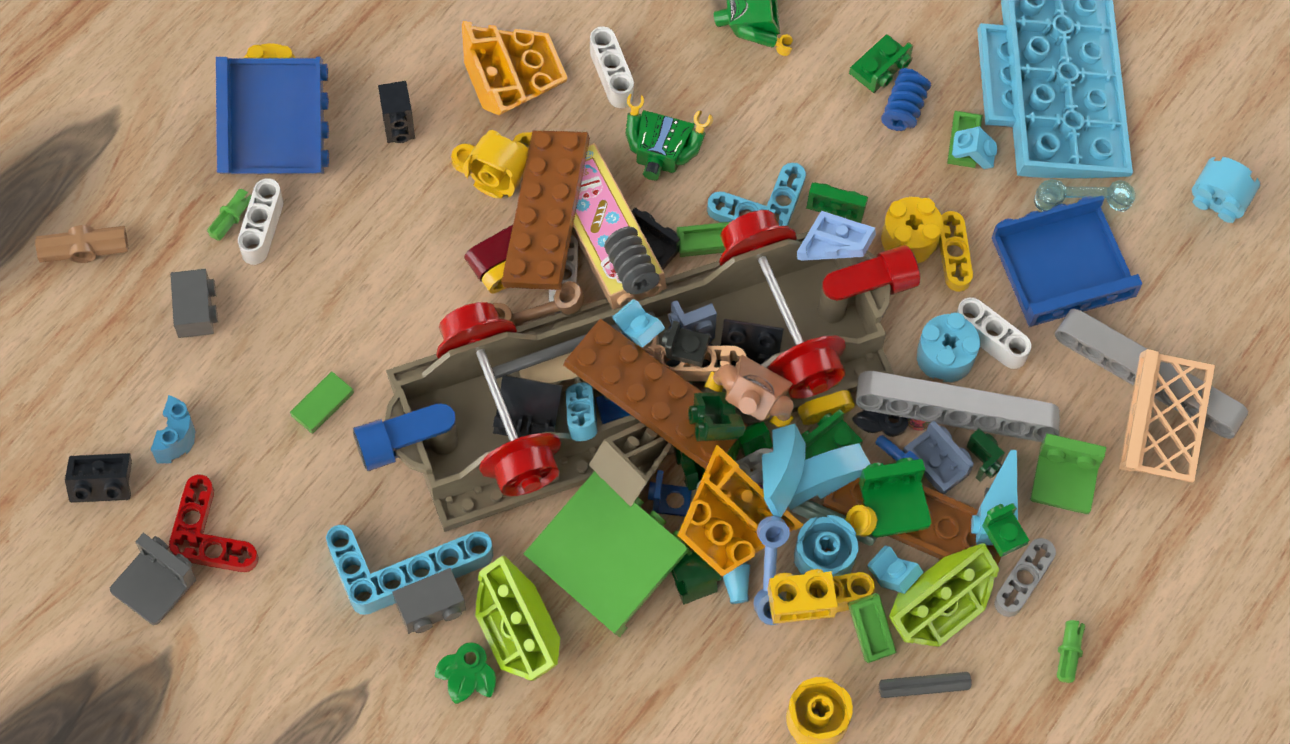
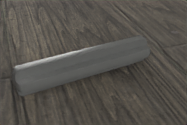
M969 672L883 679L879 682V693L882 698L964 691L971 688L972 680Z

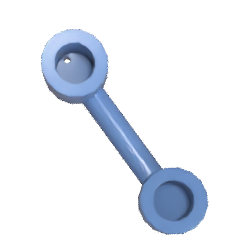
M777 516L766 517L757 527V536L762 544L765 545L763 589L756 594L753 604L760 620L768 625H776L772 622L767 590L769 579L774 578L776 575L777 547L785 544L790 535L789 527L785 521ZM779 593L778 596L780 597V599L785 601L782 595Z

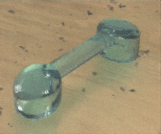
M1050 179L1040 184L1034 195V203L1039 210L1044 212L1051 210L1056 205L1062 204L1065 198H1084L1088 196L1095 198L1103 195L1113 209L1121 212L1130 209L1135 201L1136 194L1134 188L1128 182L1122 180L1113 182L1110 187H1069L1059 180Z

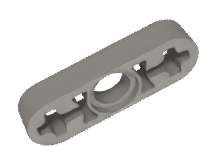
M1038 538L1030 543L995 598L994 605L998 613L1006 617H1012L1020 612L1055 558L1056 550L1049 540ZM1042 548L1046 551L1045 557L1043 556L1037 566L1032 564V561L1036 556V551ZM1022 570L1030 572L1033 576V582L1028 585L1020 583L1017 579V573ZM1013 589L1017 590L1019 593L1014 599V604H1011L1009 607L1005 606L1004 598L1007 599Z

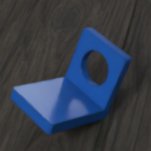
M657 470L656 482H650L648 500H653V510L660 514L686 517L690 507L692 490L689 491L687 487L662 484L664 471ZM679 493L684 498V504L679 508L670 507L666 501L668 495Z

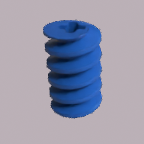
M908 68L899 70V75L891 90L892 94L889 96L888 103L885 106V112L881 116L882 123L887 128L895 131H903L906 128H914L917 125L916 118H919L921 115L920 109L924 107L923 100L927 98V91L931 88V82L917 71Z

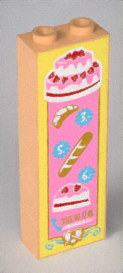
M596 144L589 145L572 232L612 310L625 306L632 299L639 301L646 297L656 296L662 290L667 289V285L659 262ZM627 226L634 227L637 230V236L642 239V245L645 246L647 251L646 254L650 256L651 263L655 266V272L660 277L659 283L653 289L641 294H630L623 289L622 282L619 281L618 275L604 248L605 241L612 233Z

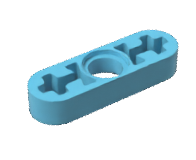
M588 383L573 384L566 389L568 428L573 440L586 441L595 437L598 432L594 393L592 386Z

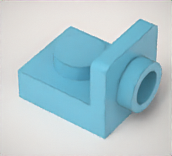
M632 299L613 316L614 322L624 336L642 348L665 329L661 321L646 313L635 299Z
M886 545L867 565L881 587L904 594L923 574V570L918 563L898 558L893 549Z

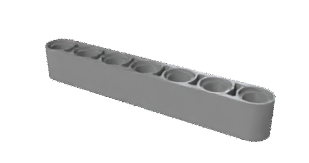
M1071 309L1056 330V339L1066 347L1134 386L1140 353L1147 348L1077 309ZM1161 362L1159 373L1165 382L1178 375L1172 364ZM1186 373L1195 389L1204 383V381L1192 374ZM1181 377L1168 385L1177 400L1190 393ZM1157 380L1156 389L1161 386L1160 383L1158 382V380ZM1211 386L1204 427L1221 437L1232 439L1247 417L1248 410L1237 400ZM1164 389L1155 394L1154 398L1168 406L1173 404ZM1202 389L1198 391L1200 396L1202 395ZM1193 395L1180 403L1190 418L1199 412L1200 405Z
M865 371L858 376L856 404L863 410L927 422L935 421L938 424L971 430L980 428L983 432L1043 442L1046 433L1057 436L1060 434V410L1058 406L1052 403L877 371Z

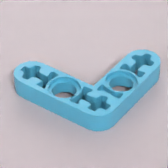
M787 163L784 165L779 173L767 206L726 192H715L708 198V215L719 222H731L740 217L739 213L743 210H750L752 212L769 210L774 215L775 213L780 215L779 226H788L804 186L805 169L798 163ZM794 173L797 177L790 188L787 186L788 178ZM785 195L791 199V203L787 206H781L775 199L778 196ZM720 202L724 203V207L721 210L716 209V205L718 206ZM733 206H736L735 214L733 216L731 215V211L733 210Z

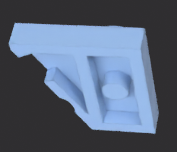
M821 211L799 247L797 258L798 260L805 261L864 257L876 236L875 228Z

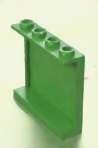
M594 471L523 554L618 637H621L627 630L625 624L686 554L690 556L692 552L686 547L687 544L677 536L679 533L677 530L671 534L663 527L666 521L654 510L648 514L641 508L644 502L637 497L630 507Z

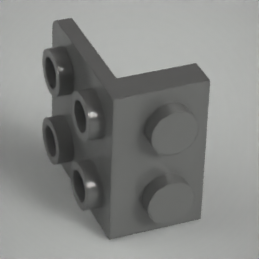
M143 532L135 541L140 551L139 555L111 585L110 592L147 622L157 625L194 584L196 578L191 569L193 565L186 557L179 553L174 556L168 551L169 546L157 536L150 538Z

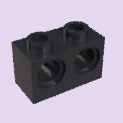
M400 81L378 85L387 143H404L415 139L407 82Z

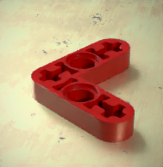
M197 474L190 477L185 484L169 540L171 553L174 556L179 553L193 564L237 572L253 570L258 564L259 557L251 543L203 534L214 497V487L211 480L205 475ZM200 484H203L207 491L200 492L198 498L199 505L195 503L196 494L193 488L197 489ZM190 511H196L200 514L199 521L193 525L186 524L183 521L185 514ZM184 540H187L191 547L199 548V556H197L194 548L187 547L184 549V552H180L177 544L182 545ZM211 545H219L222 547V553L217 558H208L205 555L207 548ZM231 547L232 554L239 556L243 555L244 551H248L251 559L246 558L244 563H240L237 556L229 555L228 548Z

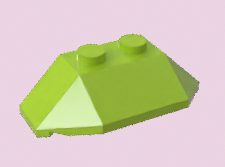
M981 543L942 558L923 573L905 594L900 592L897 594L889 618L904 642L940 647L985 611L992 592L994 578L997 577L999 567L986 545Z
M506 556L499 557L479 571L478 581L480 583L477 592L475 616L500 669L534 681L558 665L560 636L534 583Z

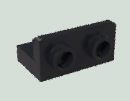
M634 207L631 212L662 270H664L678 254L680 239L674 230L669 227L664 228L655 221L651 214L646 211L641 212Z
M131 454L69 456L65 475L69 502L130 500Z

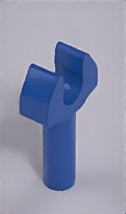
M880 435L875 442L878 447L895 461L908 457L913 458V460L919 459L910 450L904 453L884 435Z

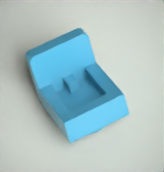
M980 126L955 133L952 155L955 158L970 156L983 169L994 167V159L997 154L996 142Z

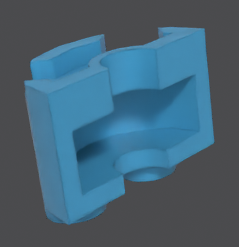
M168 395L163 410V416L168 419L167 427L163 430H157L151 447L157 463H172L171 460L179 458L185 452L186 454L189 453L195 442L196 431L186 404Z

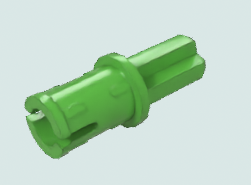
M238 189L230 202L220 208V214L207 229L211 238L220 241L233 224L239 223L240 215L248 207L251 195L245 198L248 193L247 191Z
M1069 620L1065 622L1063 642L1058 647L1060 659L1057 678L1060 682L1072 683L1075 680L1078 659L1083 655L1081 643L1085 625L1081 623L1080 627H1078L1079 621Z

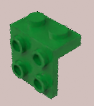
M908 457L902 458L893 464L873 463L862 469L859 486L864 506L872 508L877 517V524L871 533L872 536L878 538L925 530L931 526L932 521L921 482L925 472L923 459L913 460V458Z

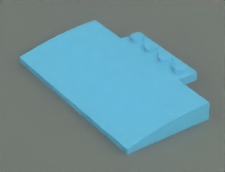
M1001 0L1003 25L980 23L977 29L985 125L1013 127L1017 176L1040 178L1130 177L1133 174L1113 0Z

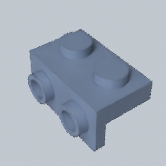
M678 300L671 303V313L668 314L671 326L673 321H677L680 323V328L709 335V343L712 339H715L717 312L712 303L684 314Z
M932 421L924 433L903 449L904 453L910 450L919 459H923L925 466L924 476L941 494L947 493L969 476L974 465L970 454L964 448H959L952 440L950 432L945 427L939 426L935 421Z

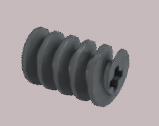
M627 226L612 233L605 241L604 248L610 262L613 264L619 281L622 282L623 289L630 294H641L653 289L659 283L660 277L655 272V266L651 263L650 256L646 254L647 251L645 246L642 245V239L637 236V230L634 227Z

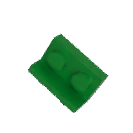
M886 34L850 67L849 74L871 92L875 93L881 86L883 88L888 86L899 69L909 66L913 59L911 57L913 45L908 42L903 47Z
M812 182L806 209L817 212L824 211L862 223L868 197L855 191H846L828 184Z
M841 409L833 415L831 413L826 414L818 422V427L811 433L807 430L801 434L806 443L805 460L859 443L862 446L863 440L843 420L844 413Z

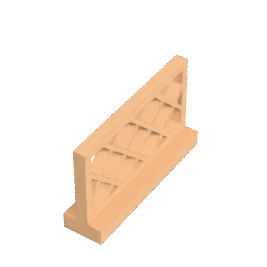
M1149 349L1140 353L1119 469L1130 472L1137 471L1190 483L1195 481L1215 365L1159 354L1158 351ZM1161 362L1172 364L1178 375L1165 382L1159 373ZM1180 366L1189 367V368H1187L1186 370L1183 371ZM1192 369L1206 371L1204 383L1195 389L1186 373ZM1181 377L1190 393L1177 400L1168 385ZM1157 380H1158V382L1160 383L1161 386L1156 389ZM1164 389L1173 404L1160 412L1154 403V397L1156 393ZM1202 389V395L1200 396L1198 391ZM1193 395L1200 406L1199 412L1190 418L1180 403ZM1176 406L1185 422L1172 429L1163 414ZM1153 410L1156 415L1151 418V413ZM1159 418L1168 433L1155 441L1148 431L1149 424ZM1197 418V423L1195 426L1193 420ZM1188 424L1194 433V440L1184 447L1175 432ZM1171 436L1180 451L1167 459L1158 443ZM1148 439L1150 445L1145 448L1146 441ZM1152 447L1163 461L1154 468L1142 465L1144 453ZM1192 447V451H1191V455H1190L1187 450ZM1183 454L1189 462L1187 475L1177 473L1170 461ZM1165 465L1169 471L1160 468Z

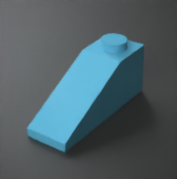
M1010 450L977 515H972L971 533L976 534L977 545L981 543L993 545L982 527L987 512L991 508L999 504H1003L1005 507L1014 503L1017 508L1014 515L1018 520L1017 450Z

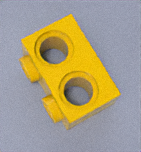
M813 569L805 572L803 575L792 576V573H780L775 575L774 578L769 579L767 590L773 624L835 617L838 606L832 571L823 572L821 569ZM813 588H818L824 592L825 596L816 598L809 591ZM789 592L793 595L794 599L792 601H783L778 594Z

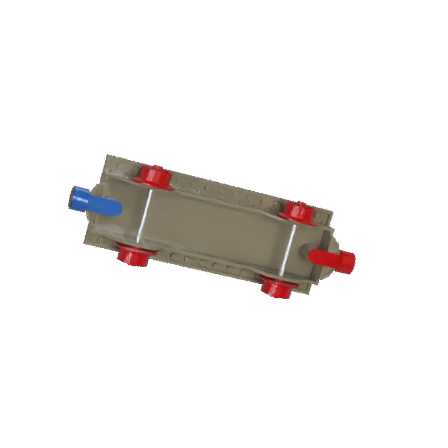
M757 210L736 218L722 230L720 237L726 250L722 253L719 261L665 278L667 289L662 290L656 296L646 297L638 302L646 313L652 311L665 327L658 334L659 345H662L665 330L671 326L668 314L671 313V303L678 300L684 314L711 303L713 304L717 312L715 339H712L710 343L714 346H720L724 319L784 328L780 353L769 358L761 366L793 383L786 394L793 401V413L798 411L797 409L802 404L810 400L842 390H848L850 393L857 391L858 376L865 371H877L894 375L882 349L886 333L880 321L889 306L890 295L920 285L919 266L912 250L907 245H901L877 254V257L867 250L864 257L798 260L797 251L809 231L796 235L794 229L788 226H779L773 212ZM607 298L583 305L574 314L567 315L561 312L516 327L511 321L500 319L495 306L488 302L464 305L450 312L440 322L439 329L444 341L438 346L436 354L386 370L394 395L388 403L385 421L378 419L353 428V436L364 468L367 471H371L395 463V459L400 458L411 469L423 473L444 532L583 485L594 472L589 463L603 440L640 423V421L629 415L602 424L596 404V397L603 396V394L592 387L595 398L598 432L592 439L575 441L571 438L568 428L566 391H563L560 397L555 432H544L518 438L500 391L502 377L496 379L492 367L585 335L600 318L609 325L616 324L613 316L623 307L612 310ZM519 371L508 375L521 378ZM690 381L694 387L703 393L716 392L704 387L707 381ZM735 406L736 414H740L747 427L756 422H762L750 414L742 413ZM497 409L508 436L493 434V422ZM770 415V416H769L765 421H763V422L770 421L773 416ZM672 446V448L670 449V451L668 452L667 455H670V454H673V453H674V447H673V446Z

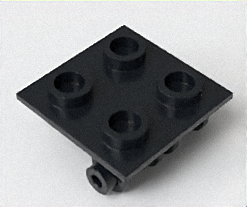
M724 319L720 346L739 347L745 352L747 358L761 365L775 354L780 353L784 328ZM731 361V365L735 367L737 361Z
M508 375L503 376L500 391L518 438L544 432H555L562 385ZM497 409L493 422V434L508 436Z

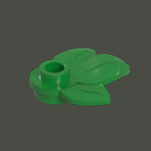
M477 643L463 644L456 654L444 656L436 666L435 677L448 680V693L455 704L466 700L473 694L474 690L490 698L496 687L495 671L486 663V652ZM469 652H473L476 655V661L473 664H468L465 661V656Z

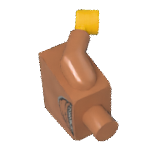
M741 355L735 367L726 364L716 372L710 373L704 387L716 392H722L723 388L726 389V401L739 408L742 413L750 414L761 421H765L772 415L773 417L769 422L779 428L789 425L793 420L791 416L793 401L786 396L793 384L792 382L744 355Z

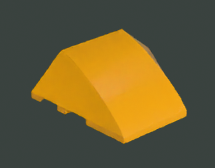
M462 22L464 64L483 109L501 115L567 81V75L549 33L514 29L511 32L498 30L494 25H488V28L472 26V22Z
M716 445L677 536L717 573L724 576L753 558L755 553L765 548V545L762 544L757 536V527L763 519L773 515L764 500V490L739 468L740 465ZM787 509L785 510L781 518L789 527L790 532L801 528L803 524Z

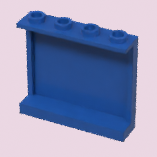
M216 57L217 173L324 174V167H329V151L324 150V139L329 138V123L324 121V110H328L329 98L328 92H323V81H328V64H323L321 57Z
M1103 195L1095 198L1091 196L1084 197L1077 203L1069 205L1059 204L1051 210L1041 213L1033 211L1015 220L1008 218L995 226L991 239L1029 327L1063 318L1071 309L1085 312L1137 297L1142 281L1138 274L1133 276L1130 274L1101 209L1104 201Z

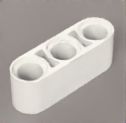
M597 27L590 35L591 58L611 105L617 108H625L628 106L627 98L630 94H632L630 102L632 103L634 81L614 32L608 27Z
M270 178L262 179L256 183L238 236V245L242 258L251 265L260 264L266 259L283 207V198L279 184ZM266 195H274L269 199L264 198ZM261 219L266 220L264 223L261 224L255 223ZM253 244H257V245H258L256 248H253V249H248V248H247V247H249L250 245H253Z
M969 297L960 302L956 313L962 314L976 328L980 338V347L1008 368L1017 369L1022 367L1031 350L1030 339L980 300ZM963 313H970L975 318H968ZM987 331H994L998 336H992ZM1010 348L1020 350L1021 354L1013 353Z

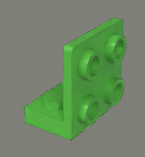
M1046 433L1039 450L1030 500L1048 506L1089 514L1092 508L1098 469L1104 460L1106 447Z

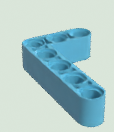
M346 525L333 526L326 535L330 555L353 609L363 615L371 614L395 604L392 591L448 568H451L456 579L485 567L493 558L491 538L484 532L476 531L370 574L355 536ZM339 539H347L349 541L344 547L334 546V543ZM477 545L487 548L481 554H475L471 551ZM447 557L458 559L457 563L451 566L442 563ZM351 565L360 567L359 571L355 574H347L345 572ZM424 568L429 570L428 575L420 578L414 575L418 569ZM391 580L400 582L399 587L396 589H388L385 585ZM361 592L372 594L366 601H358L356 599Z

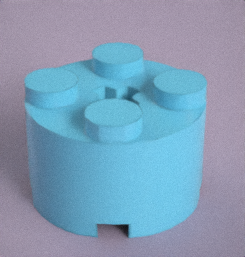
M1211 157L1192 187V194L1195 197L1192 202L1199 209L1207 210L1210 208L1219 213L1218 216L1223 221L1233 223L1236 218H1241L1260 188V181L1258 178L1254 181L1250 177L1252 171L1235 160L1222 157L1221 161H1214L1215 157Z
M954 312L934 317L924 326L921 333L916 357L919 367L927 376L933 379L934 377L944 380L943 382L961 380L968 375L974 365L980 348L979 334L973 324L960 313Z
M835 515L814 517L808 520L799 531L794 550V564L799 572L803 575L809 570L821 569L823 572L832 571L833 577L850 574L858 553V541L854 528L846 520Z

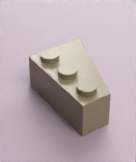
M640 422L604 439L589 466L631 507L673 445Z

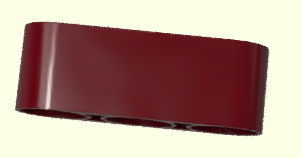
M513 224L478 243L466 252L464 259L480 282H482V277L485 273L506 261Z

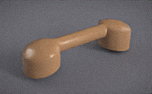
M569 281L562 284L561 290H556L554 301L513 314L511 309L503 303H493L500 319L511 321L517 326L518 324L558 311L567 315L574 314L582 307L584 294L577 283Z

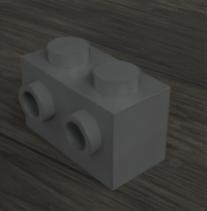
M206 269L171 272L173 323L178 338L214 334L213 323H218L217 307L212 305L211 297L216 296L215 280L209 279Z
M451 568L392 591L395 604L408 634L412 632L423 633L432 628L434 623L441 620H454L466 610L465 600Z

